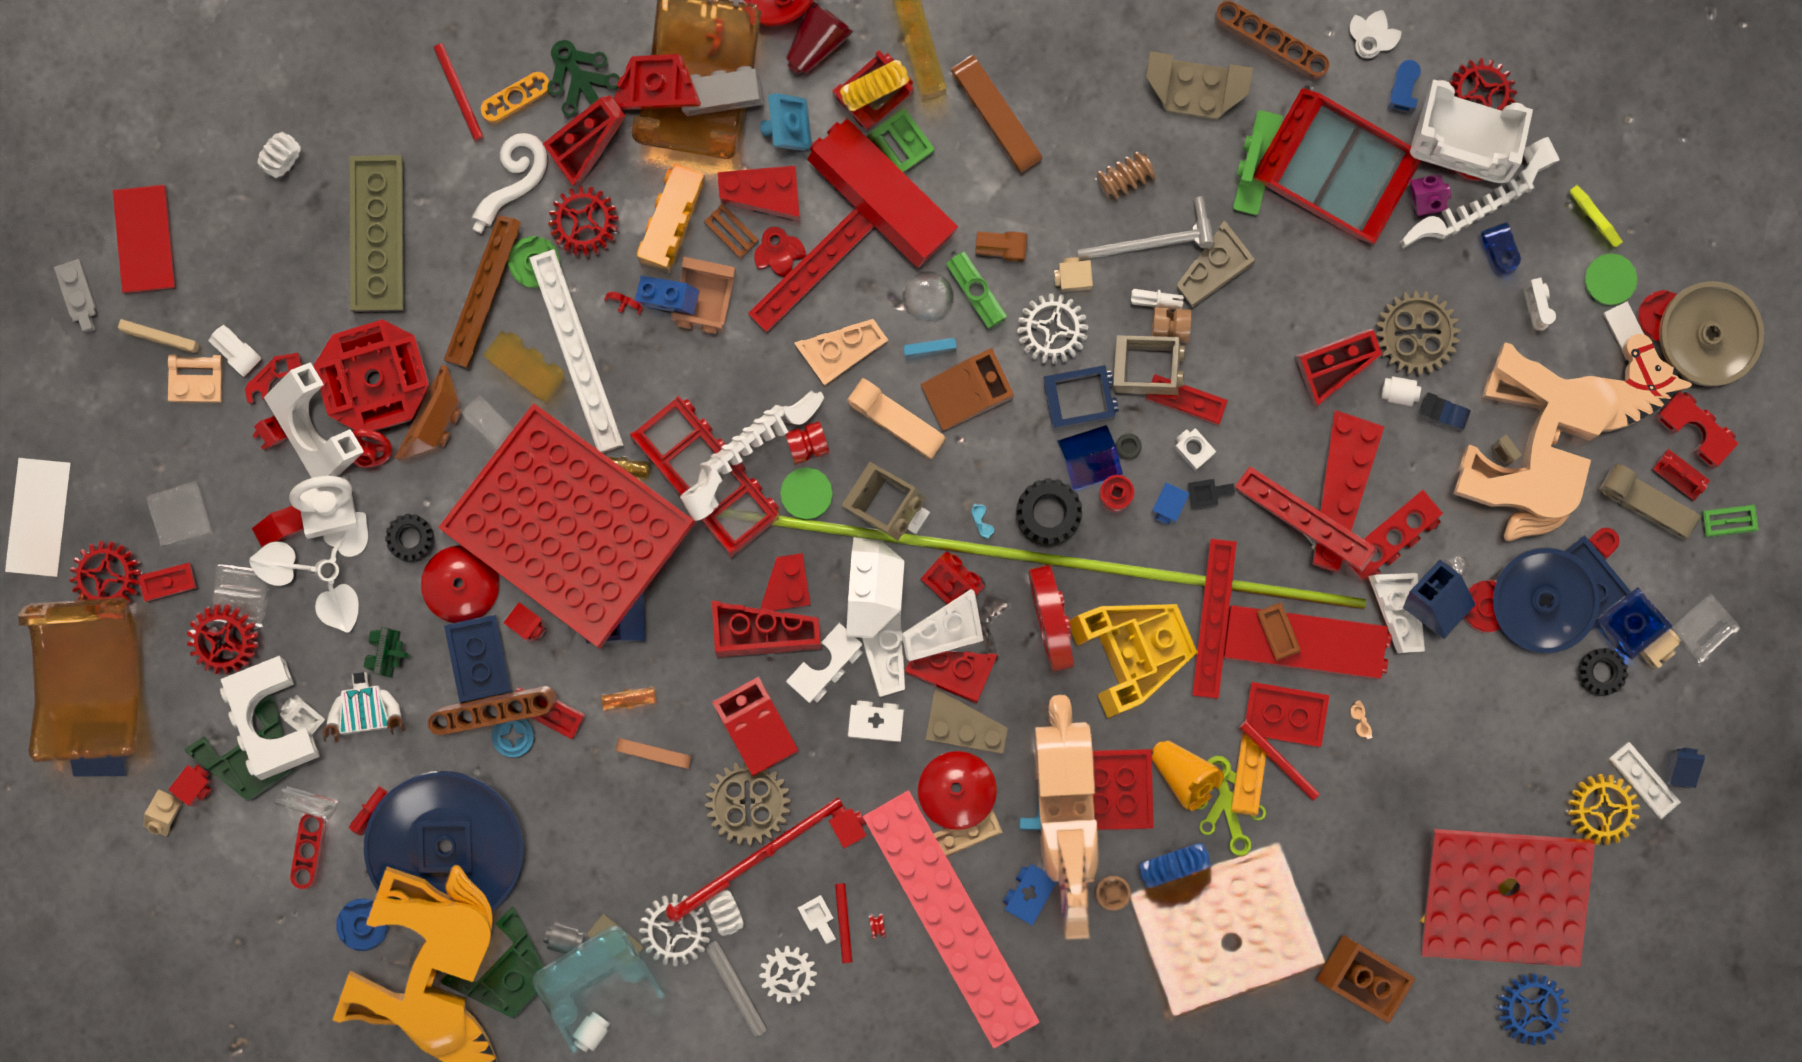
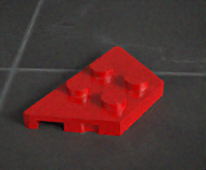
M679 54L631 56L624 75L620 77L616 85L619 89L613 98L621 110L701 106L685 61Z

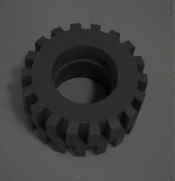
M1045 478L1042 481H1035L1034 484L1029 485L1025 489L1017 504L1016 518L1019 529L1021 528L1026 538L1028 537L1035 544H1042L1041 546H1056L1059 543L1066 542L1074 535L1080 525L1083 512L1082 503L1078 498L1079 495L1071 489L1072 486L1068 483H1062V480L1059 479L1051 480V478ZM1042 498H1055L1063 505L1065 515L1059 525L1048 528L1040 525L1035 520L1033 514L1034 507Z

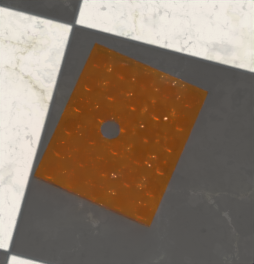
M1279 843L1179 879L1139 891L1130 896L1174 1018L1325 966V960ZM1233 933L1239 936L1242 940L1241 948L1236 952L1225 951L1221 946L1225 935Z

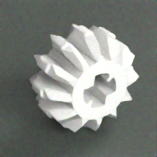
M283 132L274 134L272 139H268L266 145L263 146L257 163L268 175H272L275 178L281 177L295 164V160L299 157L300 146L290 135H286Z
M723 890L706 901L709 914L720 935H731L743 928L742 917L731 892Z

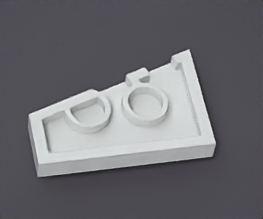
M1418 574L1368 576L1397 653L1424 652L1422 622L1403 609L1410 590L1418 583Z
M972 589L902 633L906 658L912 661L984 641L975 592Z

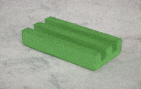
M1755 505L1702 511L1705 538L1759 531ZM1750 511V516L1710 521V516ZM1743 522L1752 523V526L1711 530V526Z

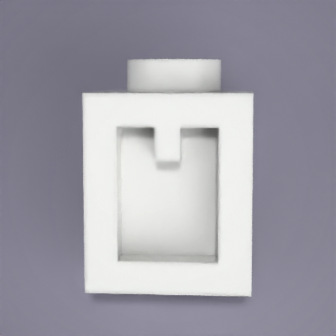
M298 695L293 699L289 698L281 708L280 716L297 731L306 728L313 734L325 720Z

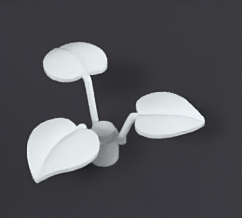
M356 512L358 523L356 528L323 535L324 541L334 548L331 552V558L329 560H320L316 566L293 564L295 552L284 542H271L263 546L250 557V566L260 579L275 586L290 583L293 579V569L314 571L319 579L328 581L329 591L322 592L317 597L315 603L317 616L329 626L344 632H350L358 616V598L355 591L349 585L341 584L333 588L334 579L339 573L338 565L335 563L336 553L339 551L343 556L352 557L360 554L365 549L368 541L366 514Z

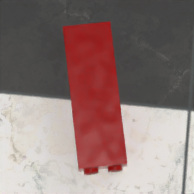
M848 118L841 124L836 122L827 131V137L823 140L819 137L810 146L811 153L807 160L900 252L919 268L954 235L958 226Z
M1234 605L1229 607L1223 659L1376 680L1382 679V674L1386 675L1388 659H1384L1385 648L1389 649L1391 644V634L1387 633L1388 626L1286 613L1301 651L1276 661L1256 613L1262 609Z

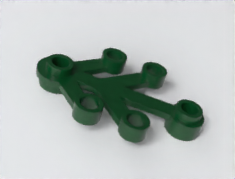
M560 40L552 46L551 57L556 66L553 79L547 86L549 93L552 96H559L563 93L562 80L566 67L572 75L566 102L561 107L565 117L572 118L577 114L576 104L580 89L591 105L599 99L590 83L607 86L610 90L619 89L618 86H611L608 83L611 78H617L619 81V75L615 73L603 75L581 70L576 61L590 63L595 68L602 69L608 62L603 52L592 54L578 51L575 45L568 40ZM563 48L568 50V55L564 57L559 55V51ZM598 56H602L604 58V62L602 64H596L595 58ZM559 84L560 90L553 92L551 86ZM568 105H572L574 107V111L572 113H566L565 107Z

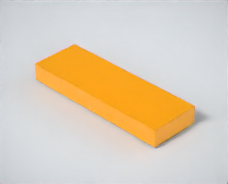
M1246 734L1241 736L1230 812L1257 816L1266 754Z

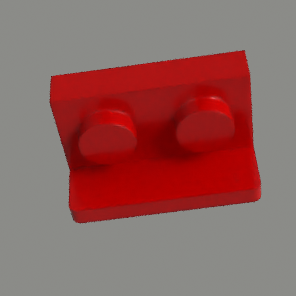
M948 551L941 555L920 578L947 604L971 589L975 592L976 596L985 587L981 578L976 573L966 569L962 565L961 559L955 554H950Z

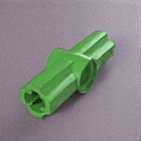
M965 251L946 263V266L965 293L966 299L971 302L988 329L998 325L1007 318L1005 312L988 288L987 282L982 279ZM978 284L983 288L984 292L981 296H973L970 294L969 288L972 285Z

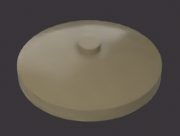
M1707 281L1689 286L1673 297L1662 315L1659 339L1667 362L1671 367H1676L1677 374L1697 385L1720 386L1740 379L1755 365L1763 348L1764 326L1758 308L1743 291L1727 283Z

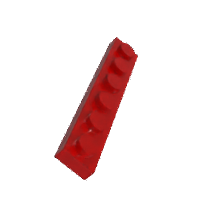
M857 208L853 209L748 312V315L767 333L875 226Z
M1251 466L1235 485L1238 492L1361 572L1377 552L1376 547Z
M1210 539L1192 690L1193 696L1219 698L1237 546L1236 541Z

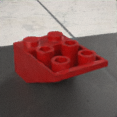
M759 677L712 702L752 776L799 751Z

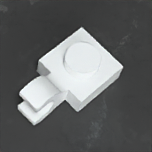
M821 895L798 907L810 931L818 928L826 944L836 940L827 922L834 918Z

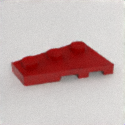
M944 651L909 661L904 673L977 704L998 654L988 653L987 655L967 651Z

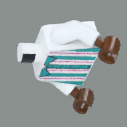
M367 672L352 674L353 689L341 691V696L335 699L328 714L327 725L322 732L324 742H327L328 736L334 735L335 743H338L340 740L338 730H340V734L345 735L389 729L391 735H394L393 729L396 726H400L402 732L406 728L401 720L400 707L397 701L387 690H382L380 686L369 687Z

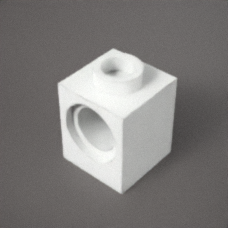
M1196 428L1192 432L1185 430L1175 439L1178 444L1174 449L1194 471L1199 469L1216 453L1214 448ZM1197 442L1200 445V453L1196 455L1190 454L1186 448L1187 443Z

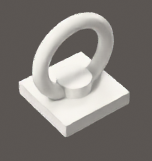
M314 477L299 483L291 490L289 501L294 508L301 511L304 533L307 539L358 527L352 487L348 477Z

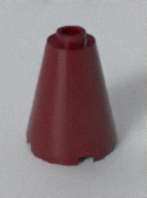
M814 0L806 10L786 56V59L789 61L787 66L797 74H800L802 71L807 74L850 37L854 31L848 28L849 26L829 10H823L819 7L820 4Z

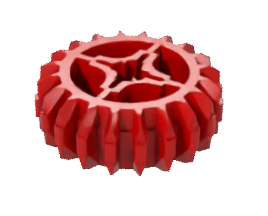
M1479 58L1477 66L1473 60H1469L1468 68L1463 64L1460 65L1458 68L1460 73L1453 72L1452 78L1455 81H1449L1455 89L1454 97L1487 107L1492 105L1491 96L1501 91L1502 99L1500 106L1497 108V110L1501 111L1506 106L1516 103L1510 97L1516 96L1517 90L1509 89L1515 85V80H1506L1511 74L1510 71L1502 74L1500 71L1503 65L1499 64L1497 68H1493L1494 60L1491 59L1487 66L1484 65L1483 58ZM1479 74L1489 76L1497 83H1487ZM1471 76L1472 91L1462 96L1463 81ZM1479 89L1481 92H1489L1486 94L1484 99L1482 95L1477 96L1474 94H1476Z
M579 186V194H575L574 190L570 188L568 189L569 198H566L563 193L559 195L563 201L562 204L557 201L553 202V206L558 211H549V215L556 218V220L549 221L548 225L549 227H557L550 232L551 236L557 237L560 235L556 240V244L559 246L566 242L564 245L565 252L570 251L573 246V254L575 256H578L580 249H583L585 257L589 256V248H592L593 252L598 254L597 245L601 244L606 249L608 246L604 241L605 238L609 241L614 240V236L609 231H618V227L611 223L619 221V217L617 215H610L617 211L616 206L607 207L612 200L610 197L601 200L604 195L601 190L593 196V187L588 188L587 194L584 193L583 186ZM590 202L582 210L570 209L576 203ZM598 206L605 215L603 228L593 220ZM564 215L574 222L570 236L563 230ZM584 216H587L591 225L588 224L581 227L577 218L583 217L584 219ZM586 232L598 234L593 239L587 241L577 240Z
M99 541L98 550L91 543L89 544L90 553L82 549L80 554L84 558L82 560L76 557L73 559L79 566L78 568H70V572L77 573L76 577L69 578V582L78 583V585L72 588V592H81L77 599L80 602L86 600L85 606L91 608L95 603L96 611H101L104 605L105 610L111 612L112 603L117 609H121V599L126 603H130L131 600L127 594H137V591L131 588L133 584L140 585V581L134 579V576L141 575V571L133 570L132 568L137 566L139 562L138 560L129 561L133 553L128 551L123 554L125 546L119 545L116 549V544L113 541L109 542L107 549L105 542ZM105 556V560H102L98 568L88 569L95 559ZM114 556L122 563L125 576L115 572ZM108 570L107 573L117 579L103 580L94 574H105ZM86 577L95 580L96 590H98L97 597L88 589ZM123 584L117 593L105 597L112 585Z
M216 604L214 611L208 606L204 609L205 614L199 612L196 615L198 621L192 620L190 622V626L194 630H189L187 636L194 639L189 640L187 646L195 647L190 652V656L198 654L200 658L196 661V664L199 665L203 661L207 663L204 667L205 671L214 666L215 674H219L223 668L224 673L228 675L231 673V667L235 672H238L241 669V665L247 666L249 664L248 658L255 656V652L252 649L257 648L258 643L251 639L256 638L258 632H250L255 623L250 622L247 624L245 621L249 618V614L246 613L240 617L241 609L239 607L231 612L230 604H226L224 610H222L220 604ZM213 620L227 621L223 628H216L214 626L211 628L206 625ZM235 626L241 634L242 644L234 636L233 630ZM227 630L224 639L225 643L218 648L221 639L219 636ZM203 634L211 643L212 648L210 652L204 644ZM222 650L239 653L233 658L224 659L218 657Z

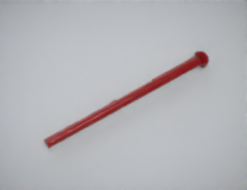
M837 797L673 907L671 903L668 904L665 910L666 917L672 922L681 921L682 917L730 886V881L766 857H771L778 849L843 806L842 802Z

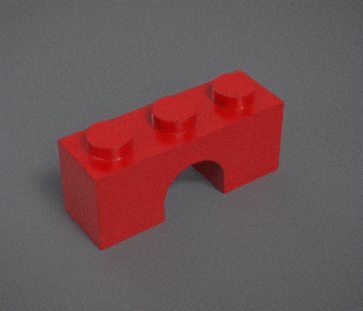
M1678 391L1655 415V418L1673 434L1677 433L1686 424L1696 426L1701 432L1702 440L1700 445L1694 450V453L1714 469L1739 444L1735 440L1736 435L1727 427L1721 428L1715 422L1716 417L1706 409L1702 411L1696 405L1697 401L1687 392L1682 393Z

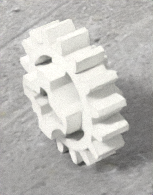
M786 946L783 953L776 948V956L773 957L768 954L766 957L770 962L768 964H761L766 969V973L759 974V977L766 978L767 981L761 986L762 988L769 987L771 989L768 993L769 997L774 993L777 994V1002L786 997L789 1004L794 996L798 1001H801L800 994L802 992L807 995L810 994L807 986H815L816 984L810 980L811 976L817 975V972L810 970V967L815 963L814 961H806L808 953L802 956L799 955V947L794 952H790L789 946ZM786 957H794L802 963L795 966L788 963ZM777 961L779 965L777 975L771 977V968ZM788 967L789 970L799 968L800 971L792 976V982H789L788 979L777 981V978L781 977L784 973L783 968ZM806 972L805 982L799 988L797 983L799 975ZM781 983L788 986L791 992H782L775 986Z

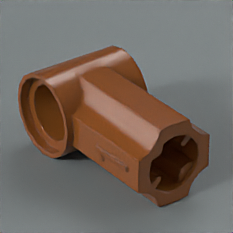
M977 231L975 255L997 256L1008 261H1025L1028 234L1012 231L1005 232V234Z

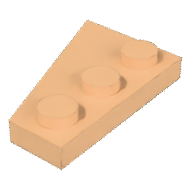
M874 319L834 332L824 333L804 341L801 340L794 344L823 385L826 386L888 342V339Z

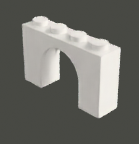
M310 362L290 370L264 399L312 478L319 476L338 477L364 451L351 429L331 437L328 441L320 437L314 429L309 416V401L324 384Z
M277 656L221 679L223 688H220V692L224 702H229L232 711L228 713L232 725L238 727L240 736H237V740L242 751L246 750L249 760H246V765L251 775L255 774L257 778L263 780L320 757L312 733L306 728L273 740L259 737L254 730L252 717L256 705L267 695L294 685L286 661L282 657Z

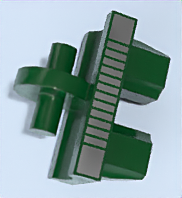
M381 627V630L370 631L369 644L378 646L376 656L367 655L365 657L364 668L373 671V674L392 678L393 668H399L400 658L408 659L409 653L402 652L403 642L399 641L400 631Z

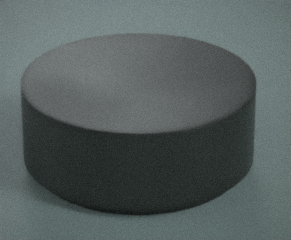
M1131 433L1121 435L1115 444L1116 453L1124 460L1135 459L1142 449L1140 439Z

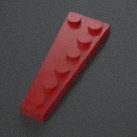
M1335 410L1332 418L1320 512L1352 531L1385 426ZM1315 542L1312 565L1337 573L1342 559Z

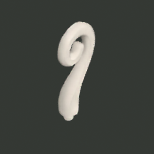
M526 133L516 134L507 139L501 147L500 161L508 171L520 173L525 171L530 164V160L526 156L522 157L519 161L512 160L511 152L518 146L528 147L533 152L534 164L531 171L522 180L500 189L482 200L472 216V219L476 221L472 229L473 231L482 234L485 226H491L497 212L503 205L523 196L542 179L547 168V151L542 141L536 136Z

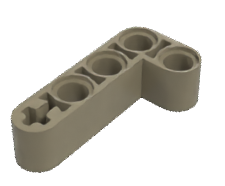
M1615 464L1611 467L1599 488L1603 494L1674 535L1689 540L1701 518L1698 513L1637 479V474L1626 466Z

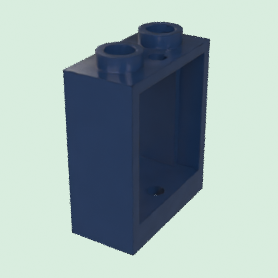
M1105 365L1043 377L1052 431L1113 420L1115 418V412H1119L1116 396L1111 397L1110 387L1114 383L1111 371H1106ZM1100 375L1106 411L1062 419L1056 383Z

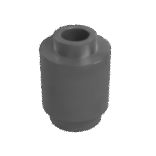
M554 923L553 928L547 927L543 942L548 944L547 949L570 956L571 953L578 955L584 934L578 933L576 929Z

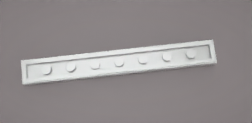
M553 249L530 257L596 448L600 452L606 453L623 447V442L556 252Z

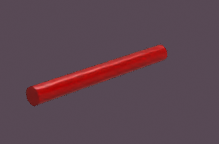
M443 43L437 44L433 47L471 135L474 141H478L484 136Z
M1247 720L1239 726L1312 801L1320 795Z

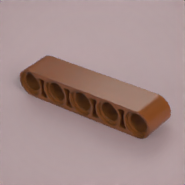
M1224 1L1219 4L1215 13V22L1220 28L1309 80L1319 81L1325 77L1330 65L1328 58L1324 54L1233 1ZM1228 9L1233 12L1234 18L1226 20L1222 18L1220 12ZM1253 23L1256 31L1253 33L1246 32L1243 29V24ZM1267 36H1275L1279 44L1270 46L1266 43L1265 38ZM1297 49L1301 57L1299 59L1290 58L1288 50ZM1319 62L1323 66V71L1314 72L1310 67V63Z
M972 54L951 68L953 76L1016 169L1022 173L1042 160L1043 157L976 57Z
M542 686L438 708L427 721L428 728L433 734L445 735L543 715L556 704L557 695L552 688ZM537 696H545L548 700V706L540 705L537 701ZM513 700H517L522 704V711H517L513 708ZM488 705L496 708L497 716H492L488 713ZM463 710L471 713L472 721H467L463 718ZM437 716H443L447 720V726L440 725L437 721Z

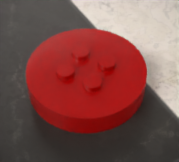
M1050 565L1028 569L1032 597L1052 672L1074 668L1070 639H1072L1068 615L1064 616L1065 603L1062 591L1057 589Z

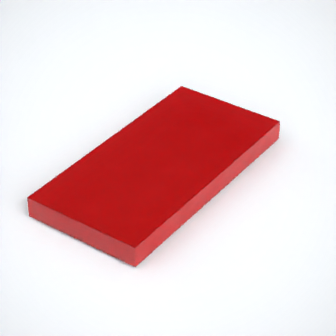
M155 185L113 190L122 293L176 288L166 186Z

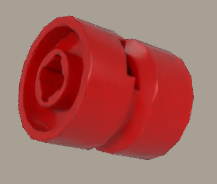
M820 421L806 425L804 431L796 428L785 434L795 465L808 461L810 455H814L817 458L830 453Z
M1110 476L1101 485L1099 491L1100 503L1108 511H1123L1133 500L1134 486L1125 476Z

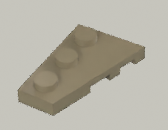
M1225 220L1213 236L1214 245L1202 251L1177 284V289L1184 295V298L1192 308L1255 264L1254 257Z
M935 688L926 740L1003 754L1007 727Z

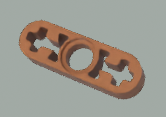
M618 738L615 748L617 752L689 769L692 756L621 738Z

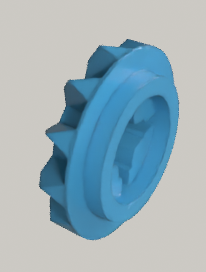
M526 719L495 724L492 730L493 745L504 756H521L532 746L534 732L531 724ZM511 725H513L516 733L524 734V737L516 739L515 748H513L511 740L502 738V736L510 734Z

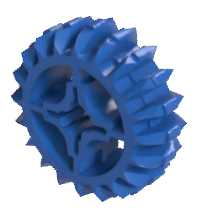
M1197 843L1142 862L1139 866L1140 875L1146 887L1152 888L1208 868L1211 865L1210 856L1204 844Z
M1537 974L1531 975L1530 982L1526 975H1521L1522 984L1518 980L1513 979L1511 982L1515 987L1514 989L1508 986L1504 987L1509 996H1499V999L1505 1001L1506 1005L1497 1006V1010L1505 1011L1506 1015L1498 1017L1499 1021L1508 1020L1509 1022L1503 1026V1030L1508 1031L1513 1028L1514 1030L1511 1032L1510 1037L1515 1039L1521 1034L1519 1042L1522 1044L1529 1037L1531 1046H1535L1537 1037L1542 1045L1546 1044L1545 1035L1550 1040H1555L1556 1037L1552 1031L1555 1030L1558 1033H1562L1563 1029L1558 1026L1559 1022L1568 1023L1566 1018H1561L1562 1013H1570V1009L1562 1008L1561 1005L1568 1003V998L1559 999V996L1564 993V989L1560 988L1554 991L1557 982L1553 980L1546 985L1548 977L1545 975L1541 977L1539 982ZM1532 987L1543 990L1540 995H1537L1532 1000L1520 994L1525 989ZM1549 996L1554 1006L1552 1019L1545 1011V1004ZM1515 1001L1522 1008V1015L1518 1023L1513 1014ZM1536 1002L1538 1003L1536 1009L1542 1016L1532 1014V1017H1530L1529 1013L1531 1010L1527 1004L1535 1005ZM1536 1019L1547 1025L1542 1030L1535 1032L1524 1030L1527 1024Z

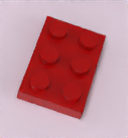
M1251 682L1245 720L1264 738L1321 747L1330 695Z

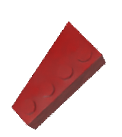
M712 600L714 646L717 658L822 650L820 623L817 617L786 612L780 613L769 609H756L745 607L744 605H732Z

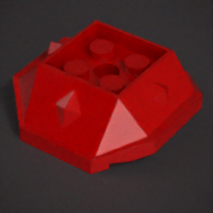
M383 319L332 334L313 365L324 384L320 391L327 415L353 430L367 429L379 431L414 420L430 387L416 337ZM371 372L380 373V379L376 384H369L367 382V377Z

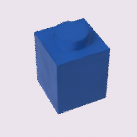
M1166 482L1151 512L1156 515L1154 519L1165 525H1169L1170 522L1175 524L1190 493Z

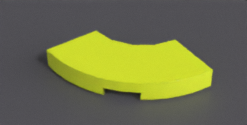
M1578 185L1570 190V194L1583 212L1595 223L1600 233L1613 247L1620 245L1623 241L1590 197Z

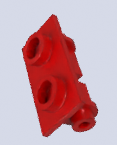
M1670 449L1664 453L1652 469L1693 501L1697 499L1700 493L1702 494L1708 487L1707 484L1710 482L1708 478Z

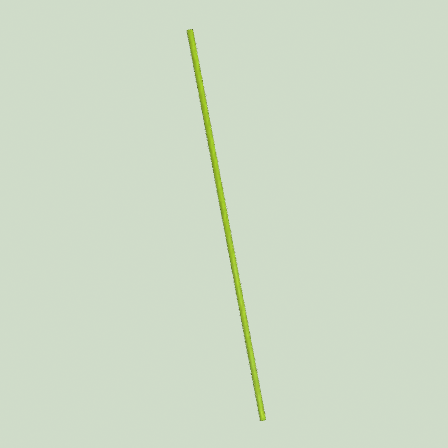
M727 508L717 518L758 523L766 514ZM779 516V519L772 524L774 526L1205 586L1206 576L905 533L897 541L877 529ZM1232 580L1231 590L1360 609H1365L1366 599Z

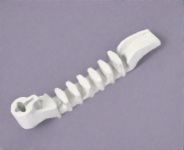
M1549 137L1543 138L1524 149L1523 156L1528 165L1525 170L1518 174L1519 181L1516 182L1512 178L1506 182L1510 190L1509 193L1506 194L1502 186L1495 188L1494 192L1498 199L1493 201L1490 193L1482 196L1485 204L1483 208L1480 207L1477 200L1469 204L1473 211L1471 215H1468L1464 205L1456 208L1461 219L1459 222H1456L1450 208L1442 211L1449 228H1446L1444 222L1438 217L1430 216L1423 219L1401 241L1402 248L1404 249L1423 237H1437L1443 240L1451 234L1456 235L1462 228L1470 227L1474 221L1482 220L1486 214H1492L1500 206L1508 205L1512 199L1520 198L1524 192H1531L1534 188L1532 183L1537 172L1560 161Z
M810 391L792 406L782 407L775 405L771 410H766L761 418L755 419L750 427L744 428L743 433L733 437L732 442L728 445H723L720 452L712 454L709 461L701 463L702 469L698 483L680 497L691 518L694 521L703 519L711 514L714 508L719 505L714 497L719 483L722 482L718 474L719 472L727 474L732 471L729 463L732 465L741 463L742 459L739 453L743 456L751 454L753 451L750 445L759 447L764 444L761 437L765 441H769L775 437L774 433L777 436H783L788 433L784 423L803 424L822 403L824 399L822 392L813 393V391Z

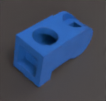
M1405 60L1397 69L1388 103L1389 108L1410 113L1415 111L1418 99L1411 96L1414 83L1421 74L1420 65L1416 61Z

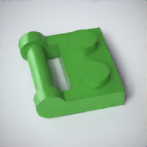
M905 108L867 135L868 139L874 142L904 174L935 152L932 144ZM887 131L908 157L905 162L902 163L882 136Z

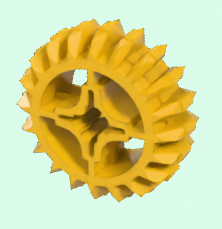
M894 60L842 87L840 90L842 100L849 110L855 111L907 84L909 77L901 62Z
M1603 774L1597 775V783L1592 776L1588 777L1587 782L1589 786L1580 782L1578 786L1582 792L1572 791V795L1578 798L1577 801H1568L1569 805L1575 806V810L1567 811L1568 815L1576 814L1577 818L1570 821V824H1580V827L1575 832L1581 834L1586 831L1584 839H1591L1594 836L1595 845H1599L1601 838H1603L1604 845H1610V837H1612L1615 843H1619V833L1624 838H1627L1629 833L1625 828L1627 827L1631 830L1636 828L1630 822V819H1639V815L1632 814V810L1640 809V805L1631 804V801L1635 800L1637 795H1627L1632 787L1627 785L1622 789L1621 786L1624 780L1621 778L1613 784V775H1608L1605 782ZM1606 788L1615 792L1623 804L1612 803L1609 800L1608 794H1606ZM1597 789L1598 795H1596L1595 804L1591 807H1584L1587 796ZM1602 802L1604 807L1616 808V810L1605 813L1606 817H1604L1603 813L1591 811L1602 807ZM1624 812L1619 825L1610 831L1609 825H1611L1612 816L1615 813ZM1584 815L1596 817L1602 831L1591 827Z

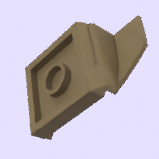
M1150 51L1146 78L1162 101L1166 112L1218 120L1226 111L1249 94L1253 68L1230 64L1229 68L1185 62L1173 60V55Z

